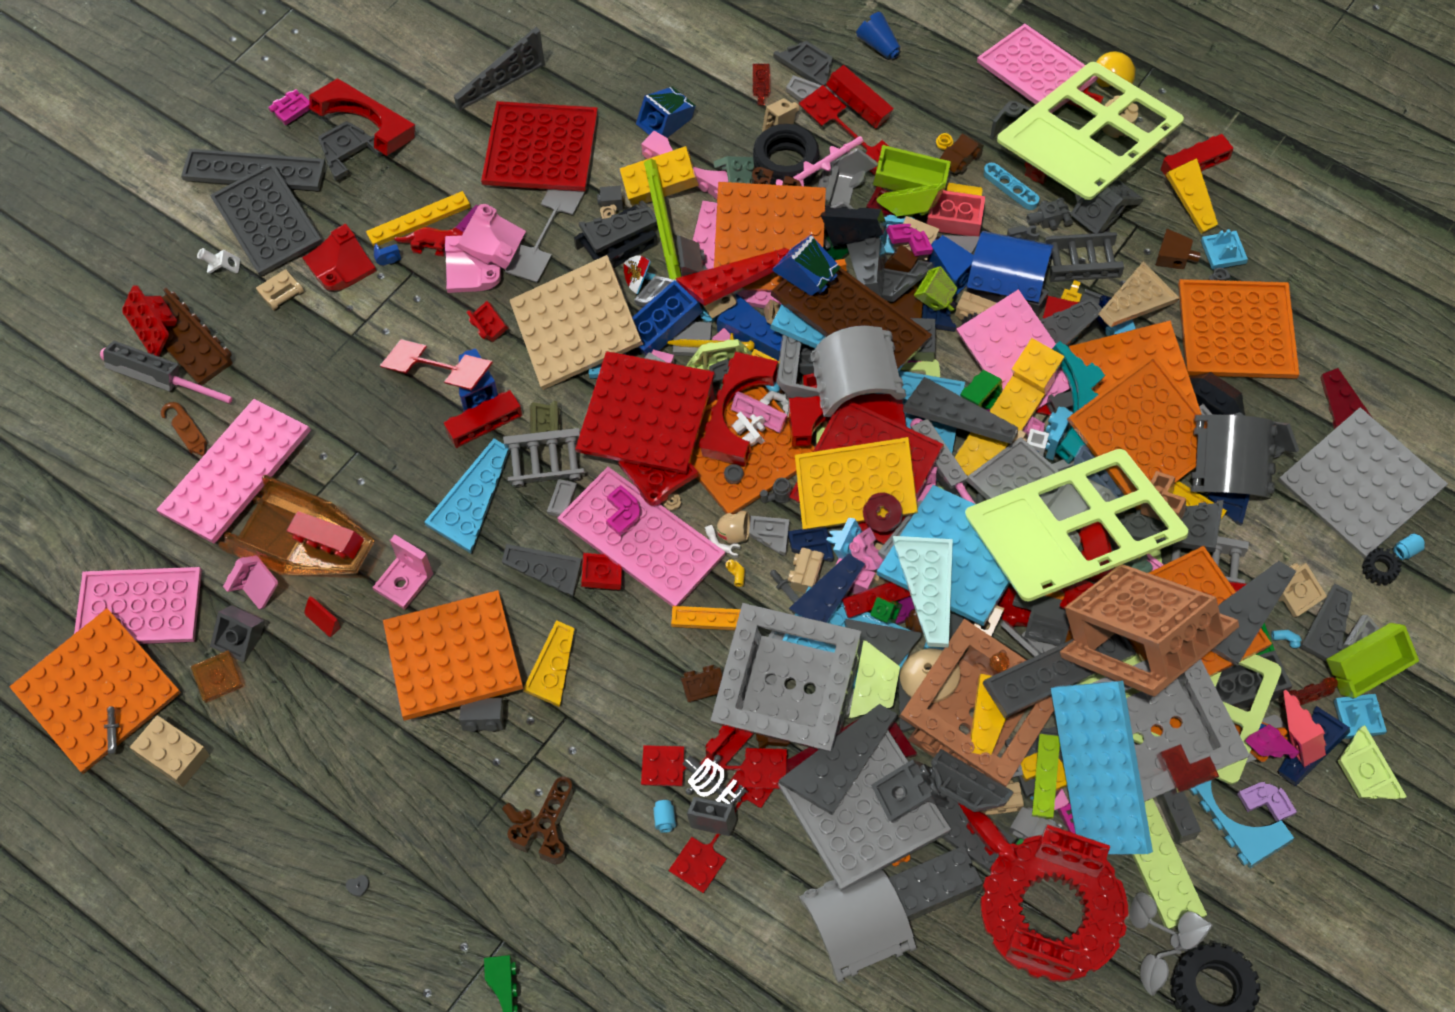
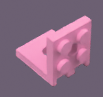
M394 535L390 542L396 559L372 588L375 592L405 610L432 577L433 572L425 552ZM400 580L406 581L403 587L395 586Z

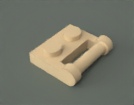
M286 269L256 287L259 295L273 311L278 308V305L297 293L301 294L304 292L302 286L297 283Z

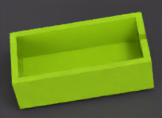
M883 145L873 185L899 191L944 182L946 184L951 161Z
M1395 623L1387 624L1326 659L1332 675L1337 676L1335 682L1340 694L1351 698H1357L1419 662L1406 626Z

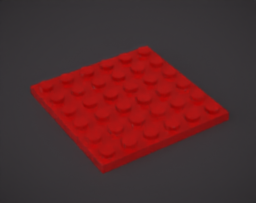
M496 101L481 178L482 185L586 191L598 107Z
M606 351L577 441L576 452L687 474L714 380V371Z
M847 400L833 413L813 452L908 437L910 440L916 497H918L944 444ZM797 481L789 498L800 503ZM902 516L901 523L907 516ZM866 522L858 523L862 531L870 527ZM899 526L888 532H878L871 528L876 538L875 541L885 544Z

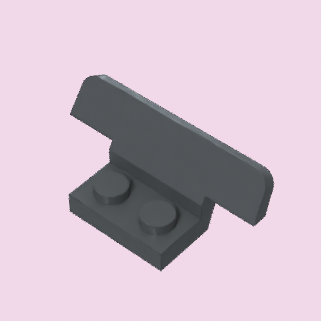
M1016 593L1012 605L1031 610L1024 637L1057 646L1065 643L1070 624L1066 610L1059 607L1062 600L1042 596L1032 601H1024Z

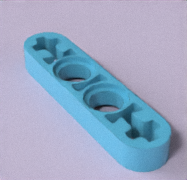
M991 162L985 165L983 175L988 181L1024 208L1034 210L1038 207L1039 196L998 164ZM1007 179L1009 183L1003 184L1000 180ZM1020 189L1022 193L1017 194L1013 190Z

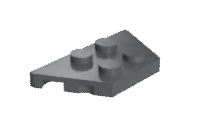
M804 41L798 45L787 47L786 51L780 53L775 51L773 53V58L809 81L826 86L833 57L813 44Z
M845 619L844 625L846 628L862 632L857 650L859 661L863 641H867L897 665H900L921 637L920 632Z

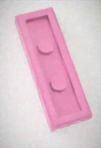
M739 391L735 394L731 410L737 413L741 411L748 418L752 414L756 417L763 416L765 418L763 425L778 433L783 431L788 416Z

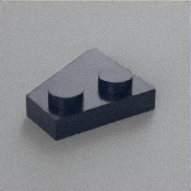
M1209 492V500L1214 503L1224 500L1223 508L1227 510L1226 515L1237 525L1241 526L1243 524L1250 495Z
M827 527L788 531L792 552L800 554L801 548L822 552L824 554L823 560L833 561L831 545L827 541V537H829Z

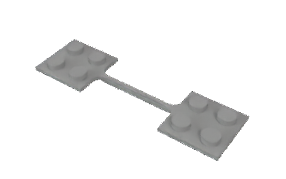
M548 189L541 205L554 210L535 247L519 244L505 273L538 283L552 254L539 250L545 234L558 212L574 214L585 191Z

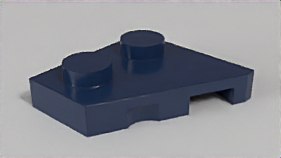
M922 303L921 318L935 319L936 329L955 331L956 324L952 322L950 318L951 313L948 308L936 311Z

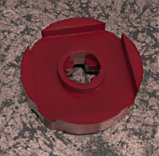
M876 493L864 505V520L874 531L888 532L895 529L901 523L903 516L902 506L894 496L888 493ZM884 507L885 510H888V513L885 515V517L878 515V512L881 511L880 508Z

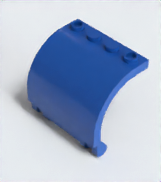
M982 231L974 253L967 288L1006 296L1019 289L1026 300L1039 302L1049 259H1052L1054 245Z

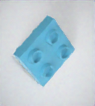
M1228 229L1224 233L1222 230L1219 234L1202 237L1201 243L1212 269L1247 263L1248 258L1237 231L1231 232Z
M848 518L842 531H830L833 537H827V541L835 545L833 551L838 559H843L848 553L852 555L849 545L858 534L863 532L854 518Z
M1376 694L1360 695L1357 698L1341 697L1334 700L1339 721L1350 727V733L1344 739L1353 738L1358 729L1364 725L1371 736L1383 735L1387 732Z

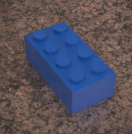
M676 280L671 282L633 316L643 345L636 348L644 356L649 352L652 353L653 350L659 351L668 341L672 340L702 313L699 303Z

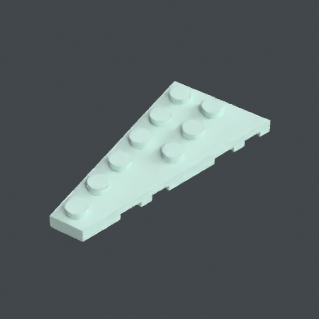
M893 536L892 540L927 646L948 648L953 539Z

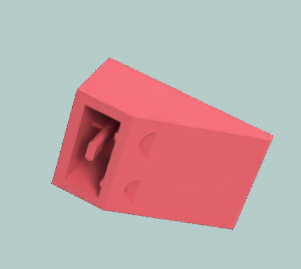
M1284 690L1291 744L1300 752L1296 758L1305 767L1326 755V742L1323 736L1325 732L1320 724L1314 723L1309 711L1301 708L1296 696H1291L1287 690Z

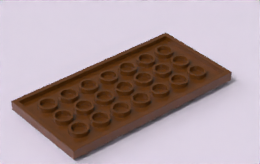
M842 268L836 272L837 277L834 280L826 283L827 288L820 294L816 292L811 296L786 279L781 281L771 291L770 295L826 337L836 331L854 326L882 327V330L891 331L893 337L891 341L895 345L893 352L898 371L932 336L931 333Z

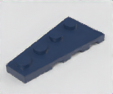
M848 553L790 606L789 610L800 617L828 623L841 604L842 599L864 569L865 563Z
M1318 706L1313 711L1312 720L1315 724H1320L1325 732L1323 736L1326 742V755L1305 767L1296 757L1293 759L1287 755L1279 769V775L1295 786L1350 733V727Z

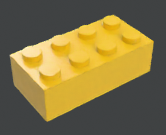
M686 146L649 158L656 160L664 197L699 186L691 156ZM649 159L620 168L627 197L632 207L635 204L639 205L641 200L645 203L652 201L644 162Z

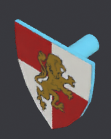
M643 256L631 257L623 263L626 283L636 294L639 293L644 279L651 280L656 275L647 272L651 261Z

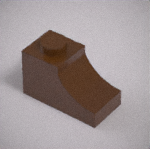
M900 244L889 257L884 268L908 273L915 266L919 256H915L912 251Z

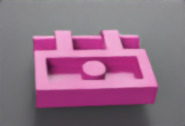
M297 89L292 92L288 91L280 100L276 99L268 107L270 112H274L275 116L284 125L289 124L310 110L309 100L302 93L299 94Z

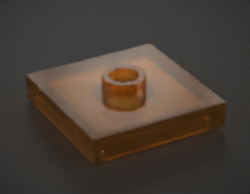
M229 650L190 666L204 703L243 687Z

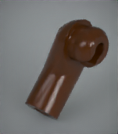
M507 803L502 808L514 824H524L531 820L532 813L528 809L516 811L511 803Z

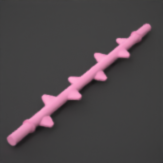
M859 136L848 144H844L840 149L831 146L830 155L814 165L805 161L803 163L804 171L793 178L799 180L801 185L804 186L803 179L819 169L830 171V163L863 143V138ZM776 180V185H782L783 181Z

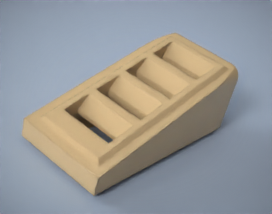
M771 299L764 307L766 322L772 324L781 306Z

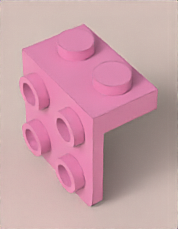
M256 555L238 559L223 587L227 592L243 589L257 608L263 609L276 589L278 581Z

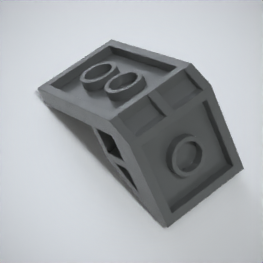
M1116 179L1093 199L1086 200L1081 197L1070 215L1093 233H1102L1119 217L1126 205H1140L1144 198L1119 179ZM1099 180L1096 184L1100 186L1103 182Z

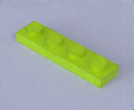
M1039 734L1032 817L1053 819L1060 748L1059 736Z

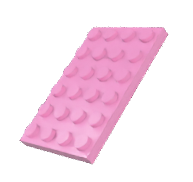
M1023 24L977 57V63L1034 104L1039 103L1085 66L1026 24ZM1093 76L1080 86L1078 90L1083 91L1098 80V77ZM1064 99L1049 112L1052 114L1070 99Z
M1019 289L956 329L982 370L984 369L1002 379L1003 389L1013 375L1012 367L1031 338L1051 349L1056 344ZM1060 366L1055 373L1054 383L1036 410L1048 403L1049 395L1052 394L1055 397L1058 393L1066 392L1070 389L1067 377Z
M201 568L83 572L74 634L108 608L138 644L195 642Z

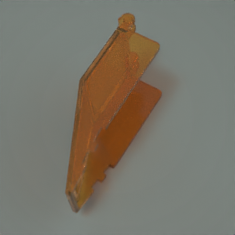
M263 475L262 481L264 486L258 492L263 497L255 496L251 500L252 503L257 504V507L240 535L237 536L226 532L224 534L226 543L220 542L218 544L222 550L240 558L257 555L268 570L280 575L357 574L375 540L360 526L352 522L332 502L270 476ZM297 511L353 530L364 538L354 560L347 557L341 559L335 556L334 552L327 554L320 550V547L314 549L306 545V542L300 544L292 539L293 536L287 532V529Z

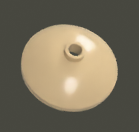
M936 648L923 649L913 653L903 663L900 670V682L904 692L910 698H912L930 671L925 669L928 667L932 668L943 650ZM958 662L931 703L940 702L948 698L957 689L961 678Z

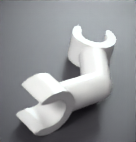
M769 391L760 400V402L768 405L772 399H775L784 406L788 404L789 401L787 399L789 397L786 394L783 395Z
M713 526L705 527L706 534L711 542L726 553H729L731 557L738 558V554L733 553L732 550L734 548L741 549L740 545L719 543Z

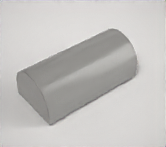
M1368 615L1361 616L1344 642L1342 650L1380 628Z

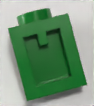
M877 597L870 615L886 623H895L903 604Z

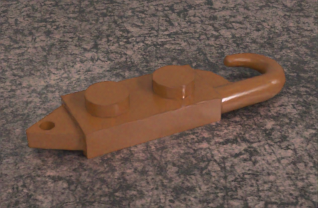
M169 402L165 404L161 409L162 418L166 417V410L174 408L178 415L172 419L173 428L191 454L195 453L204 456L207 442L189 415L179 403Z

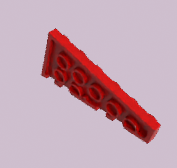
M783 248L682 276L676 278V281L692 297L706 306L773 273L772 269L789 250Z

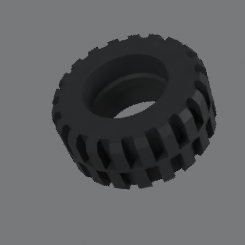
M1207 943L1201 944L1198 948L1191 949L1180 960L1173 971L1174 975L1171 978L1170 985L1173 986L1171 996L1176 998L1174 1005L1177 1010L1182 1009L1183 1012H1254L1255 1006L1260 999L1257 994L1261 991L1260 984L1256 983V980L1259 978L1257 971L1252 972L1251 967L1253 964L1251 961H1245L1242 958L1244 954L1240 951L1237 953L1233 952V947L1225 945L1222 948L1220 943H1212L1211 946ZM1205 969H1212L1224 974L1231 982L1234 990V999L1231 1004L1220 1007L1208 1003L1197 989L1196 977L1198 973Z

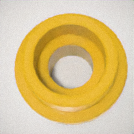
M947 133L940 134L936 139L937 147L942 150L953 144L951 135Z

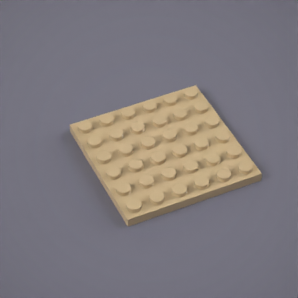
M608 255L510 299L540 387L543 390L601 364L606 351L623 354L643 345Z

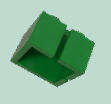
M983 369L979 375L973 378L968 387L962 390L960 396L980 407L991 410L1002 393V379Z

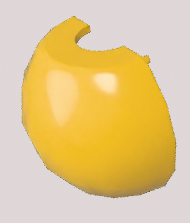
M1108 52L1100 56L1096 61L1131 84L1135 81L1136 68L1131 58L1122 52ZM1099 77L1098 80H1096V82L1102 87L1110 86V84L1100 79Z

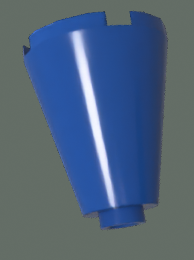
M876 12L870 16V21H864L859 26L856 34L859 39L887 59H894L900 54L899 50L901 47L884 14Z

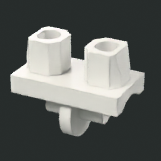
M740 411L737 414L739 419L734 422L732 427L739 435L746 429L750 431L742 438L750 441V446L755 445L757 442L763 444L765 440L756 429L760 431L765 429L763 426L765 418L763 416L756 417L752 414L750 416L752 420L750 423Z

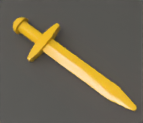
M733 333L730 335V340H735ZM679 339L668 341L667 343L681 347L700 348L701 345L724 341ZM751 340L749 342H742L750 351L755 347L754 342Z

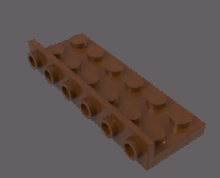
M164 288L165 296L162 298L177 319L175 326H165L169 336L163 348L198 385L202 386L233 364L230 358L232 354L226 347L222 348L219 339L215 335L213 337L210 335L211 332L205 324L201 325L199 323V318L196 314L189 312L190 310L184 302L180 303L178 301L179 297L174 291L170 292L167 288Z

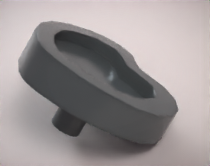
M360 875L356 879L351 878L346 882L348 892L357 897L363 896L369 886V881L365 875Z

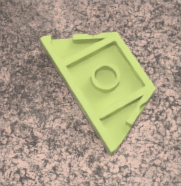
M738 339L725 340L718 343L711 342L701 345L686 366L709 370V366L727 358H733L735 351L749 355L752 352Z
M863 641L849 718L865 715L878 704L886 708H892L900 666L867 641Z
M1365 725L1358 729L1338 760L1358 798L1403 799L1407 797Z

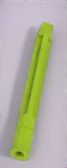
M649 159L644 162L668 275L669 279L676 280V278L681 277L659 172L656 160Z

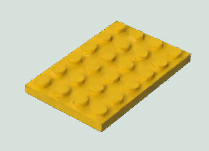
M908 437L795 455L803 530L845 525L848 518L856 519L857 523L865 522L863 517L864 505H866V502L872 495L880 492L888 493L900 502L903 516L918 513L910 440ZM884 507L880 508L881 511L878 512V515L885 517V515L888 513V510H885Z

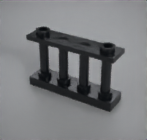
M633 206L625 209L618 215L627 214L628 211L636 210V207ZM654 230L645 233V231L638 233L639 237L633 241H630L629 238L623 240L624 245L618 249H615L614 246L606 248L609 252L606 255H608L613 269L623 264L629 258L638 256L657 246V234ZM583 232L574 237L576 250L584 247L594 261L601 258L598 253H595Z

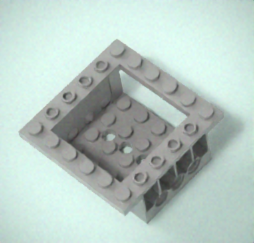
M742 603L711 722L832 752L835 737L841 733L859 664L857 650L862 632ZM758 627L836 645V649L833 653L762 636ZM770 674L777 677L776 682L772 685L766 683V677ZM794 679L796 681L795 688L787 689L785 687L786 681ZM807 684H814L816 686L813 694L805 693L804 689Z
M1148 659L1133 665L1149 673L1151 672ZM1201 659L1155 697L1141 691L1126 698L1132 734H1140L1143 737V743L1140 745L1134 744L1144 802L1250 756ZM1105 677L1093 683L1111 682L1115 680ZM1124 684L1125 691L1132 688ZM1178 718L1181 721V727L1173 728L1170 725V719ZM1159 726L1162 729V735L1154 736L1151 733V727Z

